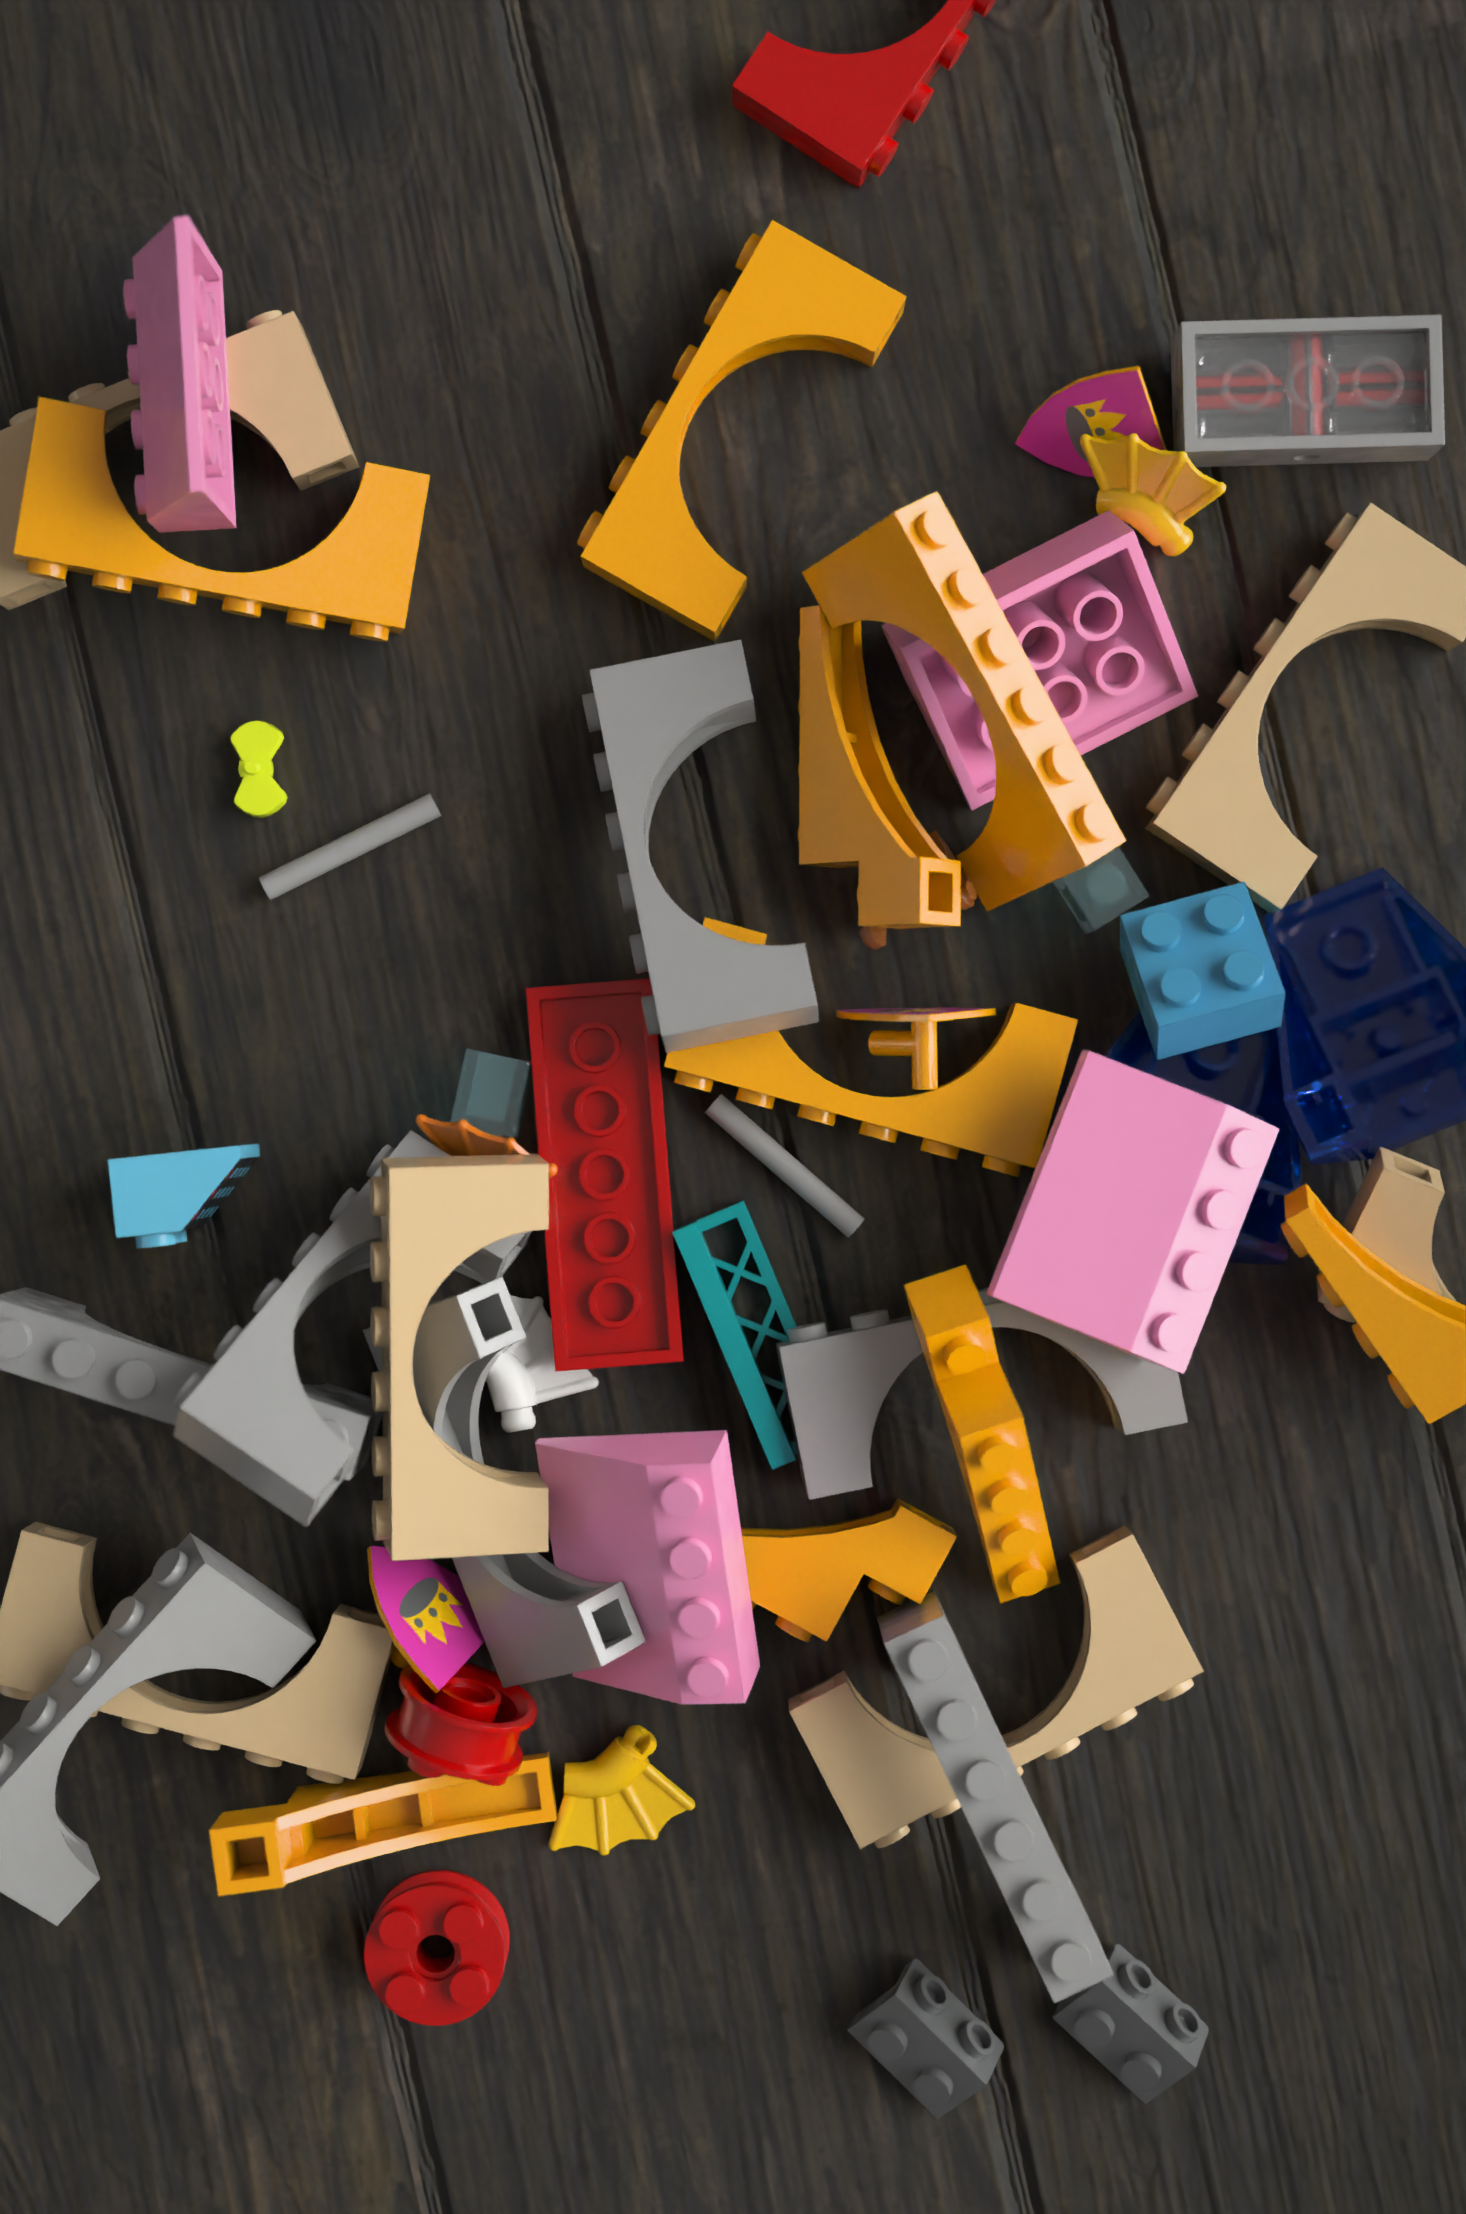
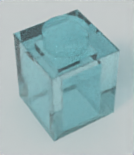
M1119 846L1089 865L1053 881L1086 935L1149 897L1148 892Z
M466 1048L451 1122L465 1119L473 1127L488 1134L500 1137L503 1135L518 1137L532 1072V1062Z

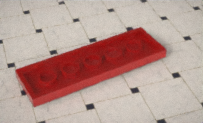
M650 978L526 988L538 1154L547 1163H553L558 1168L555 1176L549 1179V1229L544 1230L555 1372L684 1361L675 1242L672 1233L674 1229L658 1034L650 1036L648 1034L641 997L653 995Z

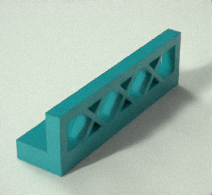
M743 1200L676 1228L672 1233L773 1470L795 1461L797 1450L795 1440L790 1441L780 1418L787 1402L783 1381L761 1373L756 1357L765 1335L780 1341L789 1340L787 1329L797 1326ZM737 1218L747 1240L738 1265L736 1266L713 1257L702 1232ZM750 1252H752L761 1276L744 1269ZM717 1267L734 1273L728 1290H726ZM741 1276L766 1286L771 1303L762 1324L737 1315L731 1299ZM775 1310L786 1334L769 1328ZM742 1325L758 1331L752 1349ZM766 1384L783 1390L777 1407Z

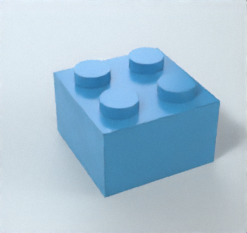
M1245 881L1120 915V953L1157 1060L1281 1027L1285 991Z

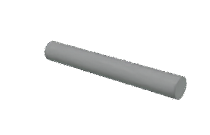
M429 793L259 877L267 896L272 900L440 817L441 813L432 795Z
M720 1094L706 1110L705 1113L845 1236L849 1238L864 1221V1218L725 1096Z

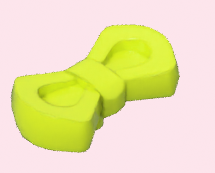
M250 721L243 724L230 738L231 744L241 760L239 761L238 771L242 780L234 797V804L245 814L259 818L276 813L287 802L286 793L272 778L274 770L272 758L282 744L284 736L274 725L265 721Z

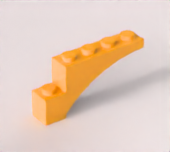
M820 605L800 608V635L798 641L800 651V698L798 702L800 715L798 765L799 865L832 868L859 867V885L857 888L858 926L894 929L960 926L961 861L949 860L936 846L914 815L895 780L880 742L869 701L862 654L861 621L850 622L832 629Z
M1307 1184L1284 1196L1286 1221L1281 1224V1228L1287 1241L1299 1257L1302 1258L1310 1254L1321 1270V1273L1317 1274V1280L1328 1300L1337 1309L1345 1305L1357 1321L1356 1324L1352 1325V1329L1366 1354L1371 1359L1380 1355L1390 1368L1392 1373L1387 1378L1401 1404L1406 1409L1416 1405L1428 1424L1465 1405L1466 1305L1443 1297L1402 1275L1365 1248L1330 1214Z
M967 1266L956 1267L905 1284L904 1288L915 1331L918 1335L953 1443L984 1549L992 1584L1000 1604L1022 1596H1031L1043 1589L1060 1584L1024 1419L999 1363L990 1319Z
M899 1498L896 1499L890 1510L832 1525L792 1529L741 1528L752 1611L756 1604L778 1615L779 1617L775 1624L788 1634L805 1642H809L813 1634L827 1642L863 1574L872 1578L868 1588L885 1599L901 1605L905 1597L921 1604L957 1535L952 1527Z
M549 1752L524 1755L520 1769L514 1775L508 1777L505 1784L500 1786L486 1785L477 1780L463 1779L446 1774L442 1777L431 1778L417 1774L414 1771L356 1778L355 1780L349 1779L344 1780L340 1784L319 1783L298 1786L286 1804L222 1812L209 1830L218 1896L282 1888L287 1883L336 1867L424 1844L500 1829L556 1821L557 1808Z

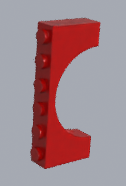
M948 0L943 8L914 34L887 47L862 53L831 54L798 47L767 32L732 85V106L860 189L870 172L880 177L889 165L899 146V143L892 138L904 120L907 119L914 124L927 107L934 93V89L929 87L928 84L940 65L949 71L960 57L969 40V36L963 33V30L975 12L985 17L996 0Z

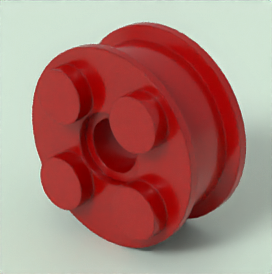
M464 1663L441 1690L435 1693L413 1670L410 1664L403 1668L399 1678V1686L404 1694L401 1707L392 1711L387 1717L385 1734L390 1743L409 1758L407 1764L412 1771L431 1778L442 1777L446 1774L463 1779L477 1780L486 1785L500 1786L505 1784L506 1779L520 1769L523 1761V1752L518 1741L521 1732L534 1724L538 1712L537 1705L528 1692L519 1685L503 1688L496 1672Z
M430 1870L406 1878L385 1896L377 1909L367 1934L364 1963L372 1989L382 2003L392 2012L413 2023L443 2026L469 2018L490 2001L500 1985L510 1947V1930L507 1917L494 1894L481 1882L466 1874L451 1870ZM430 1935H441L452 1943L455 1952L446 1958H435L424 1950L421 1941Z

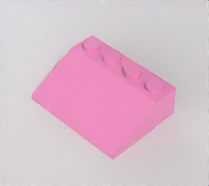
M174 217L132 257L134 279L124 280L126 314L129 320L136 319L137 344L128 345L127 349L128 371L131 383L133 385L140 384L141 409L132 410L131 431L135 449H143L145 474L135 476L136 506L140 515L147 514V521L159 533L232 529L237 527L222 269L189 217Z
M1110 510L982 574L1080 756L1198 697L1135 531ZM885 623L881 625L903 677L968 807L974 810L994 800L996 771L993 748L983 716L966 684L946 659L921 638L892 624Z
M1082 1050L986 1295L1141 1360L1184 1374L1279 1128L1227 1104L1094 1052Z
M727 1430L538 1438L535 1446L540 1477L549 1488V1533L555 1567L588 1581L602 1583L622 1581L646 1641L602 1667L572 1673V1676L682 1705L746 1703L760 1668Z

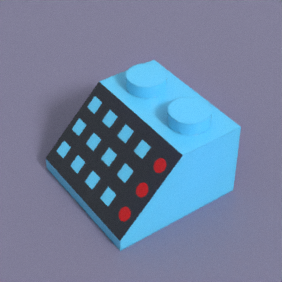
M259 1144L108 1159L116 1238L135 1236L137 1248L158 1247L186 1242V1230L204 1226L260 1157Z

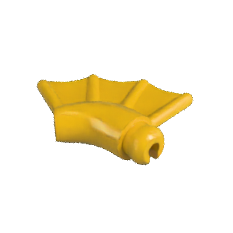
M1131 433L1128 437L1120 440L1109 441L1092 437L1089 434H1083L1080 437V445L1099 486L1096 498L1098 515L1110 510L1122 521L1130 524L1152 546L1160 545L1166 556L1176 557L1191 545L1193 532L1184 525V522L1226 491L1224 482H1218L1200 472L1184 451L1159 450L1139 439L1135 433Z
M632 1725L626 1730L624 1737L617 1736L595 1759L585 1762L565 1763L564 1796L549 1839L548 1846L550 1850L557 1851L560 1848L577 1845L599 1851L600 1855L605 1856L609 1854L610 1849L621 1842L631 1839L656 1840L658 1833L668 1820L686 1810L694 1809L695 1801L650 1764L648 1756L657 1747L656 1738L650 1731L640 1725Z

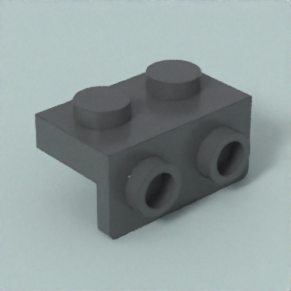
M1116 1944L1106 1954L1114 1975L1059 2001L1052 2018L1141 2101L1147 2104L1196 2069L1209 2028L1199 2018L1195 2010L1179 2000L1152 1974L1151 1970L1143 1962L1135 1959L1120 1944Z
M913 1959L905 1965L895 1986L858 2012L847 2029L937 2119L988 2084L1004 2049L1002 2041L992 2032L990 2027L979 2020L947 1988L945 1983L918 1959Z

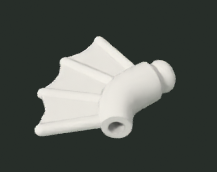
M510 1295L526 1338L511 1345L497 1358L485 1380L488 1384L495 1412L501 1411V1426L507 1433L532 1429L535 1426L536 1417L532 1406L594 1389L599 1384L598 1379L592 1376L588 1369L555 1372L551 1318L543 1307V1298L539 1296L533 1299H525Z

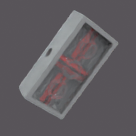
M1442 315L1181 322L1171 339L1174 452H1186L1195 467L1428 461L1445 445Z

